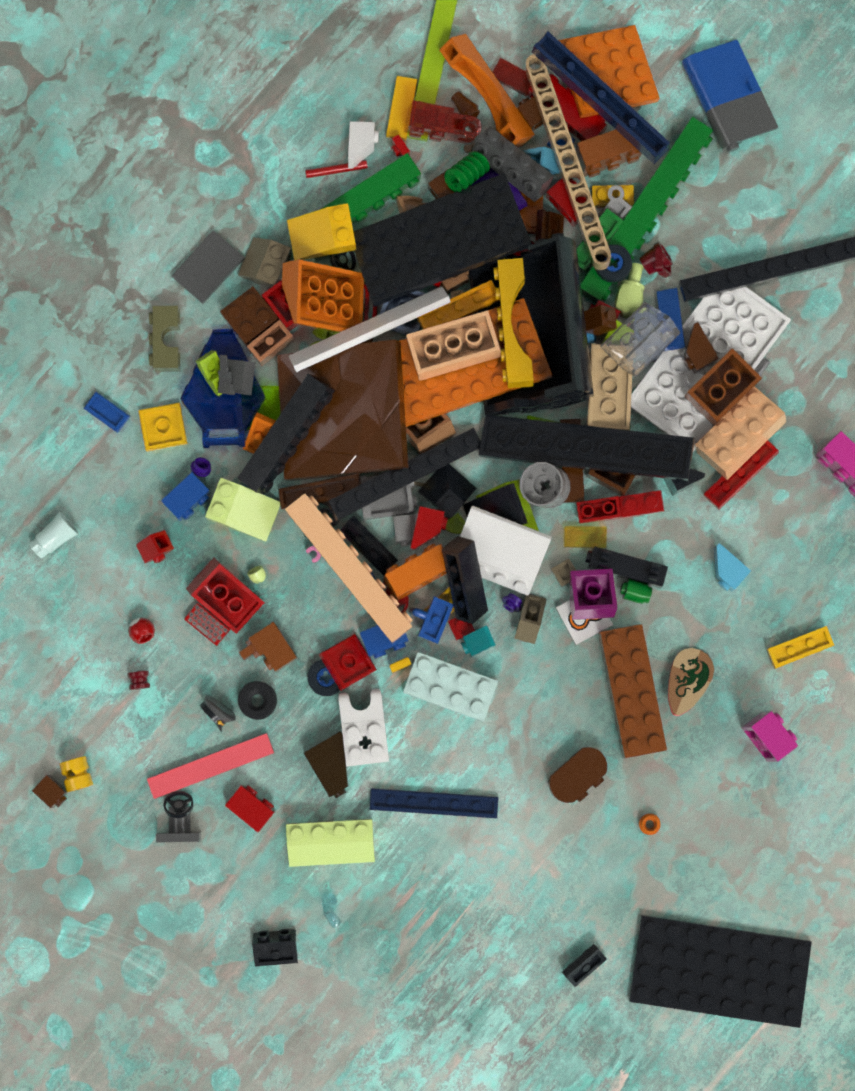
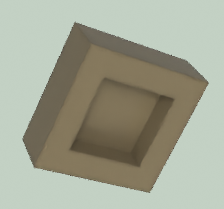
M569 558L550 569L561 587L570 583V571H577Z

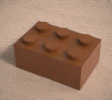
M616 129L578 142L575 150L584 177L589 176V178L599 175L600 171L606 169L608 171L615 170L620 167V164L625 162L628 164L635 163L642 155Z
M732 348L684 397L714 426L762 377Z

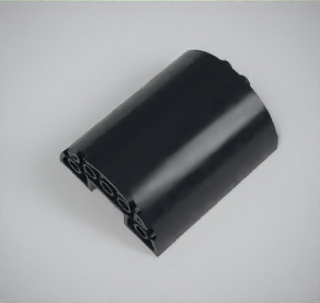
M564 233L553 234L550 239L536 240L535 244L528 246L529 251L520 253L521 256L498 259L523 258L525 282L515 301L525 299L552 377L533 383L532 387H522L484 400L485 415H508L509 413L517 412L522 414L544 409L552 410L587 401L589 397L594 396L577 247L575 240L565 237ZM497 260L469 271L471 289L492 280L496 288L499 287V280H494V267H498ZM498 301L474 314L500 307L501 302Z

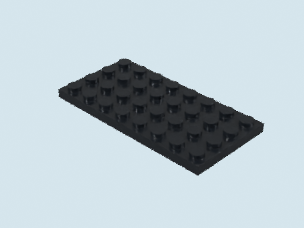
M505 173L472 185L466 190L462 189L460 193H451L353 231L356 243V250L354 251L374 307L522 251L532 245Z
M641 915L629 1002L801 1028L812 942Z

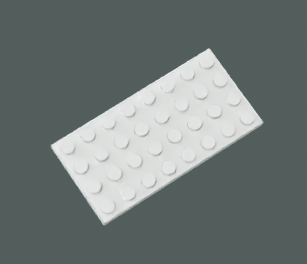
M747 287L707 296L701 300L683 325L685 347H687L693 325L698 322L719 357L717 362L733 348L755 370L791 319ZM686 348L670 351L664 350L631 394V409L667 435L694 437V452L696 449L695 444L713 425L684 396L717 362L694 374L692 370L689 371L683 361Z

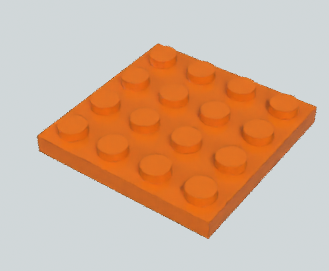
M635 25L558 40L631 107L659 101L660 97ZM571 89L580 118L598 115L590 105Z

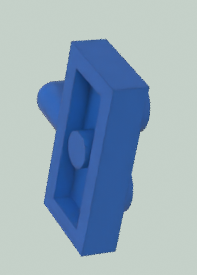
M433 596L427 612L419 608H410L409 614L411 616L423 619L417 636L438 644L452 611L453 604Z

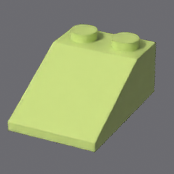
M220 478L205 517L207 520L267 542L281 505L279 501Z

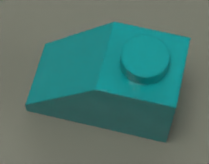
M487 625L464 636V642L461 643L465 654H470L471 657L487 651L496 645Z

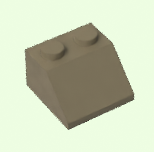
M253 237L238 276L267 288L273 287L282 279L283 263L289 262L292 255L291 247L273 240Z

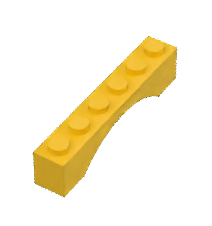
M523 258L497 260L498 267H494V280H499V287L495 288L496 300L501 302V308H497L498 321L502 320L503 328H499V339L504 341V349H500L501 362L506 361V369H502L503 382H507L508 388L532 387L534 381L532 360L518 344L511 323L514 302L525 282Z

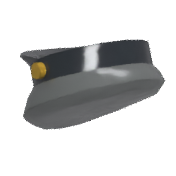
M206 695L204 701L200 704L202 710L213 720L220 732H222V727L226 723L236 720V715L230 708L210 695Z

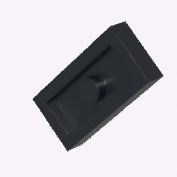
M593 944L574 962L570 963L562 973L576 987L604 963L607 958Z

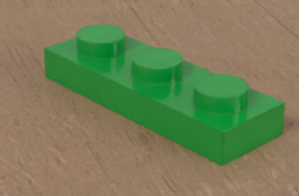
M608 208L599 217L607 242L624 221ZM592 235L589 237V240L591 242H598L600 238ZM582 240L577 247L579 267L586 271L592 263L584 240Z

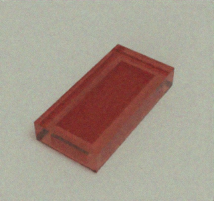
M500 58L493 70V74L500 83L526 97L530 88L526 71Z

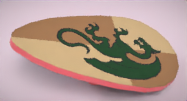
M695 648L684 649L673 660L668 684V702L670 710L675 716L688 712L704 694L713 678V662L708 654L702 650Z

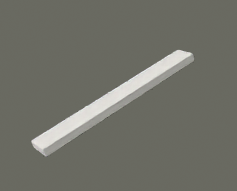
M439 287L289 355V359L295 371L298 372L451 302L444 288Z

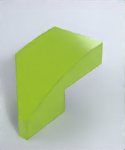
M211 350L197 359L196 363L213 392L220 396L222 395V393H218L220 359L216 351Z

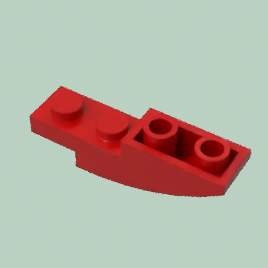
M661 490L577 502L580 524L665 512Z

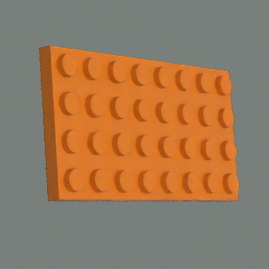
M525 299L517 300L514 302L511 314L512 328L518 344L532 360L533 383L551 378L552 373ZM497 308L488 310L499 347L504 349V341L499 339V328H503L502 320L498 321ZM407 338L400 340L406 427L519 389L508 388L507 382H503L502 369H506V361L501 362V357L419 381Z

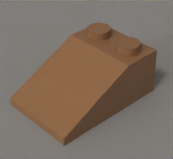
M446 414L406 427V437L419 454L442 444L456 434L454 426Z

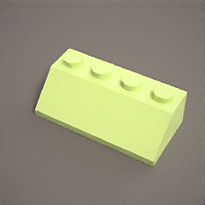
M373 819L286 824L289 867L375 862Z

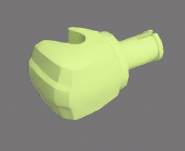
M632 263L628 280L621 281L617 290L614 307L621 311L620 315L624 318H631L633 312H641L645 287L640 283L644 267L639 263Z

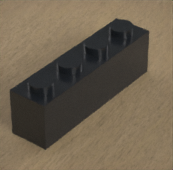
M457 536L442 548L456 619L474 624L488 611L475 542L474 540Z

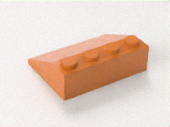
M300 259L283 263L282 286L294 324L342 332L363 322L364 278L362 273Z

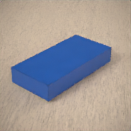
M97 392L94 393L84 407L87 412L116 433L120 432L130 418L128 414Z

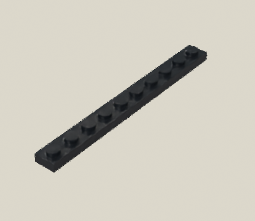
M855 237L680 280L679 286L683 300L687 302L855 260Z

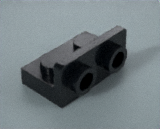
M282 929L280 931L253 933L252 946L255 967L298 963L296 930Z

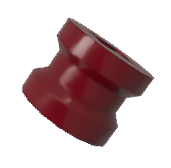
M149 671L127 673L131 683L129 690L150 688V683L147 681Z

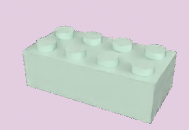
M417 652L403 693L484 722L498 681Z

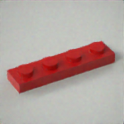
M767 440L728 480L722 476L704 493V497L720 510L779 453V450Z

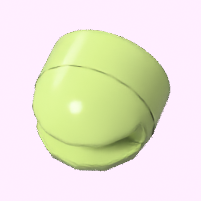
M256 566L247 573L250 580L256 584L262 583L266 578V573L262 566Z

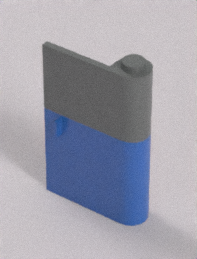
M738 40L694 53L682 60L684 69L723 151L733 152L739 148V144L742 141L778 128Z

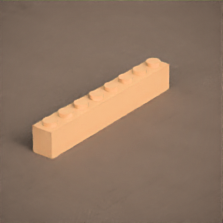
M303 494L285 509L286 512L393 644L412 628L410 623L413 620L405 611L403 613L400 612L397 608L399 603L392 594L389 597L383 591L386 588L379 578L375 580L371 576L372 569L365 561L361 563L358 560L357 556L359 553L352 545L349 547L343 541L346 537L339 528L334 530L330 525L333 521L327 513L321 514L317 509L319 503L312 495L308 497L306 494Z

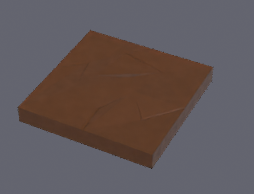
M393 339L358 344L298 372L295 371L289 359V355L293 353L277 355L280 414L308 373L318 377L335 390L330 403L324 406L320 412L319 419L309 428L307 437L300 441L296 453L285 463L284 480L297 481L408 468L400 341Z

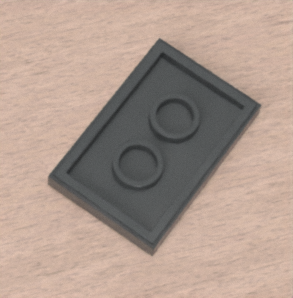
M213 230L176 270L172 278L204 304L245 258Z

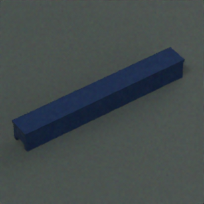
M549 31L533 46L531 52L653 164L669 150L670 142Z

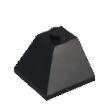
M448 464L436 470L418 490V493L437 510L444 511V516L449 520L477 488L454 467Z

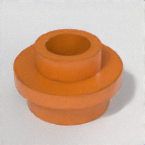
M645 814L639 820V828L644 834L653 835L660 829V820L654 814ZM648 820H651L653 822L652 828L646 827V822Z

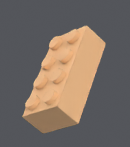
M488 310L406 335L419 381L501 357V350Z
M754 386L695 444L697 454L728 480L786 423L785 412Z

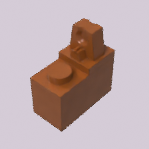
M274 622L249 637V640L245 642L247 647L239 652L243 660L252 655L255 658L265 655L264 663L269 670L274 669L275 672L298 659Z

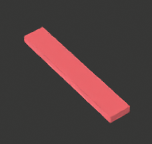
M266 733L148 778L147 781L153 798L156 799L274 754V750Z

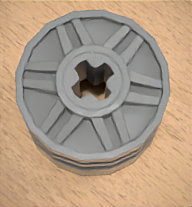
M536 462L523 471L520 478V491L522 496L535 506L555 508L568 498L570 480L562 468L547 462ZM545 483H549V486H551L550 490L546 489Z

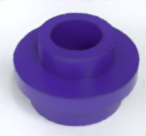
M199 457L191 463L190 469L196 476L206 477L211 473V464L207 459Z
M509 593L502 598L503 606L509 612H519L521 610L522 601L516 595Z

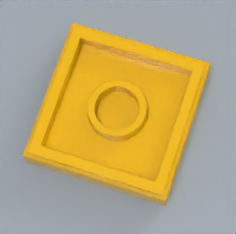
M180 402L138 410L146 452L188 444Z

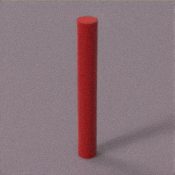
M364 160L353 169H349L348 163L309 169L305 170L306 178L367 169L368 166L367 160Z

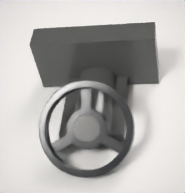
M183 791L169 794L163 803L164 811L169 816V833H157L156 843L200 842L201 832H191L190 813L194 807L193 798L190 794ZM182 795L187 797L188 799L184 801L181 799L173 801L170 798ZM167 802L172 806L169 807V811L166 808Z

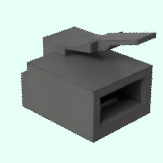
M219 355L218 393L251 395L255 363L227 359V355Z

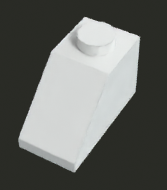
M350 121L349 169H353L374 152V144L379 143V130H375V122Z

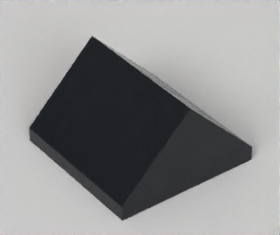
M690 468L689 481L663 479L673 496L698 484L705 477V473Z

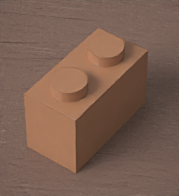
M278 320L247 345V348L257 362L264 366L291 344L294 338L283 323Z

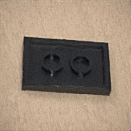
M514 483L463 504L467 517L471 507L475 506L521 525L528 523Z

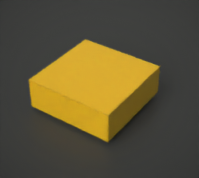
M406 657L390 664L389 667L393 674L412 664L410 659Z

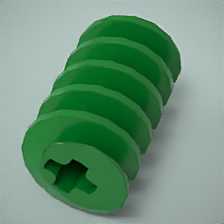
M472 151L445 172V182L452 191L460 193L462 189L466 190L468 186L472 185L485 173H488L490 165L483 154Z

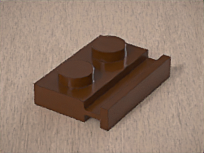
M544 209L537 210L536 240L550 239L553 234L563 233L564 215L551 211L547 212Z

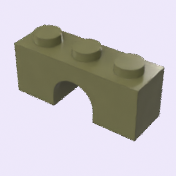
M153 306V312H149V324L153 325V333H149V345H153V353L149 354V365L153 366L155 372H180L179 348L168 347L164 344V337L168 332L180 331V309L178 306Z

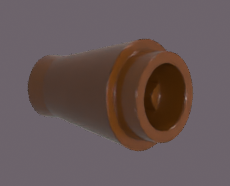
M460 91L451 97L462 120L472 122L480 114L478 105Z

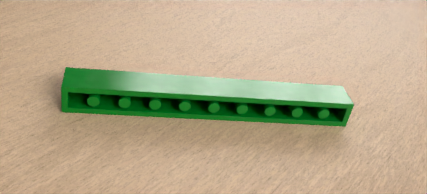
M694 117L690 119L608 245L624 247L630 253L633 261V252L635 249H641L646 241L643 237L647 232L651 233L655 228L657 222L654 220L658 215L662 217L668 208L666 202L669 198L674 199L680 190L677 188L680 181H686L691 173L688 169L692 164L696 166L702 156L700 151L703 147L707 149L713 138L710 136L713 129ZM611 259L609 267L614 266L617 268L618 261ZM592 267L581 283L582 295L596 304L598 300L606 301L612 292L609 288L614 282L602 280L595 268Z

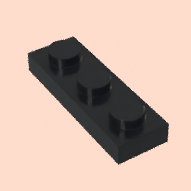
M355 516L351 517L341 528L340 531L346 539L383 576L388 568L397 563L398 559Z

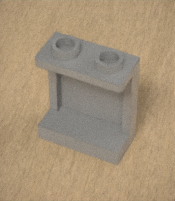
M361 476V483L363 484L377 476ZM414 482L363 507V519L371 520L414 514L413 508H417L416 495H411V487H415Z

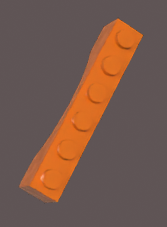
M467 34L451 37L439 51L450 67L469 80L482 95L493 115L496 131L518 148L522 147L535 135Z

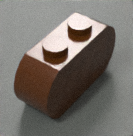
M581 748L550 775L548 786L551 794L561 802L573 803L576 800L581 802L588 795L586 791L590 787L596 788L604 781L603 776L607 772L605 756L595 748Z

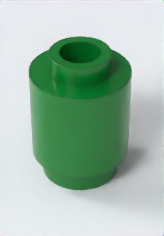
M628 579L627 582L622 583L620 594H623L622 598L639 604H648L653 588L649 587L646 583Z

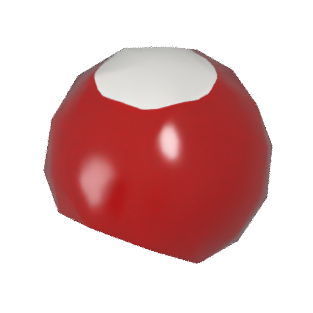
M139 617L134 619L129 624V637L138 644L150 641L155 634L154 624L147 618Z

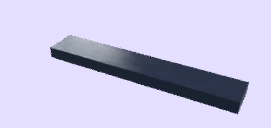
M371 788L369 810L497 819L499 797Z

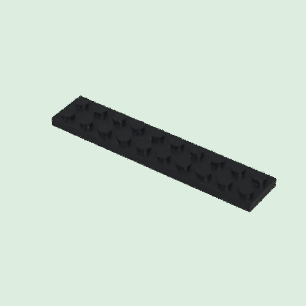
M485 415L479 456L528 463L547 462L554 466L689 481L695 439L694 437Z

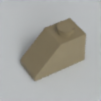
M531 594L525 596L514 639L535 644L547 599Z

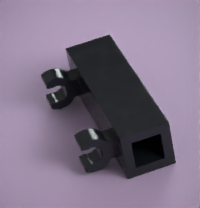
M596 546L593 547L592 551L588 550L585 560L586 563H589L587 569H613V576L627 580L632 579L660 589L663 587L668 566Z

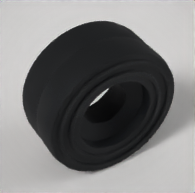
M253 681L241 689L238 696V705L245 716L255 720L265 719L274 712L277 705V696L274 689L267 683ZM256 694L262 695L264 699L263 704L259 707L254 706L251 701L252 697Z

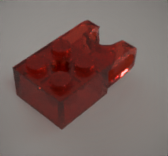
M413 100L408 107L404 132L409 133V136L414 138H421V135L428 136L429 140L434 142L448 140L468 144L479 135L482 125L481 121L474 116L454 113V108Z

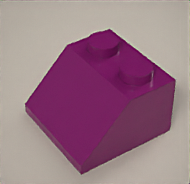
M613 569L570 571L572 620L614 618L618 607Z

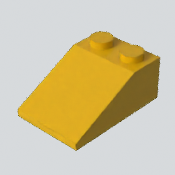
M348 204L326 207L287 220L294 260H305L356 250Z

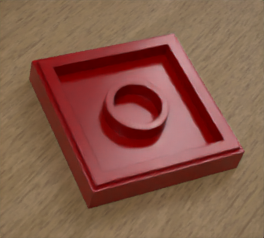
M356 634L319 654L340 691L377 670Z

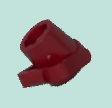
M659 241L639 258L649 275L656 272L663 278L672 275L671 265H673V261Z

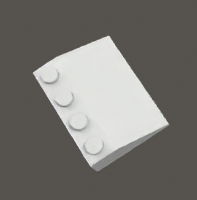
M475 506L471 507L460 537L474 540L482 578L529 596L550 544L551 536Z

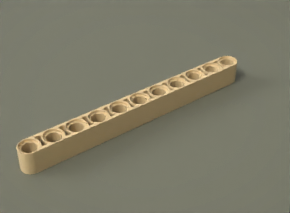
M532 54L526 59V74L591 263L595 269L604 270L610 264L611 252L547 67ZM532 64H538L540 65V68L532 69L530 68V66ZM538 83H545L547 86L545 88H538L536 85ZM549 101L553 103V106L545 107L543 103ZM553 120H556L560 124L554 127L551 126L549 123ZM562 139L565 140L567 143L563 146H560L556 144V141ZM569 158L573 160V163L565 165L562 161ZM575 177L578 178L580 182L578 184H572L569 182V180ZM584 197L587 201L580 204L576 202V198ZM590 216L593 218V221L585 223L582 218ZM596 235L600 240L598 242H591L589 237ZM602 254L607 259L604 262H599L595 257Z

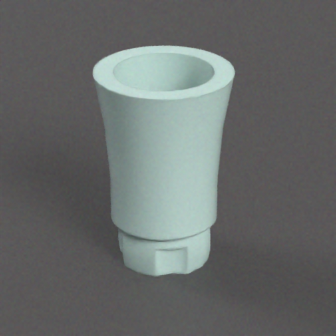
M59 511L29 545L40 558H43L69 539L78 535L79 532L72 522Z

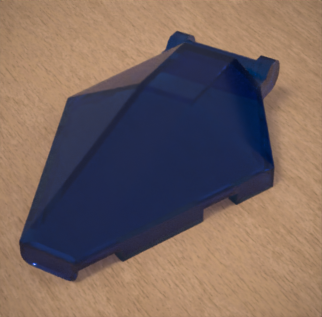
M232 329L212 330V334L199 356L200 358L213 350L216 351L219 359V355H227V359L248 362ZM196 363L193 375L180 399L202 431L204 449L210 448V446L239 445V447H246L245 431L264 402L265 395L254 375L251 395L235 393V395L222 394L217 396L205 380ZM210 435H213V436L238 435V437H217V438H210Z

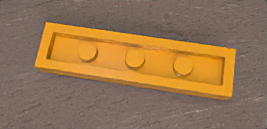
M492 280L450 299V303L417 317V320L422 329H427L464 318L500 301L496 300V287Z

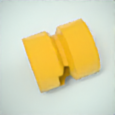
M86 756L59 763L62 775L66 776L64 784L67 793L93 786L91 774L86 771L89 768Z

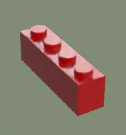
M550 73L549 76L568 131L580 141L603 134L607 127L606 120L599 114L580 118L571 89L560 85L557 77ZM538 83L536 86L538 88H545L547 85L545 83ZM531 86L527 93L529 98L534 97ZM547 101L543 103V106L551 107L553 103Z

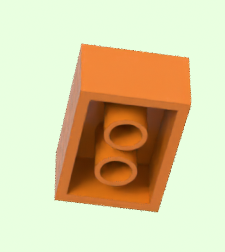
M431 544L423 549L424 552L421 555L413 554L405 559L403 565L398 566V564H395L386 570L383 581L390 594L397 601L447 574L442 544L437 546Z

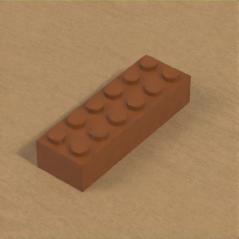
M642 624L599 632L600 646L622 757L630 758L667 751Z

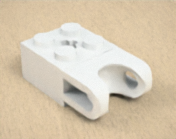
M379 688L371 691L370 705L362 711L352 707L350 696L347 693H339L346 767L389 762L382 695ZM363 737H368V740L371 739L372 743L368 745V749H363V746H360V741H363Z

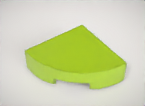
M459 513L447 521L446 531L453 534L462 533L465 521Z

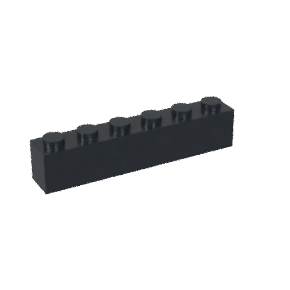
M308 373L238 476V479L256 493L265 494L272 488L273 481L277 475H280L285 469V463L296 453L300 441L307 437L311 425L319 419L320 412L324 406L328 405L332 400V394L335 390L318 377Z

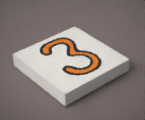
M570 600L556 607L575 645L613 625L610 618L572 620Z

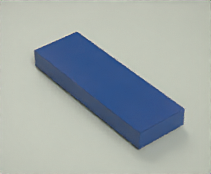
M672 288L656 291L659 316L663 319L662 339L664 350L670 351L686 348L678 289Z

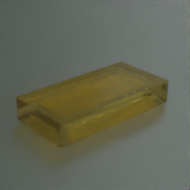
M564 526V548H593L594 546L607 548V527Z

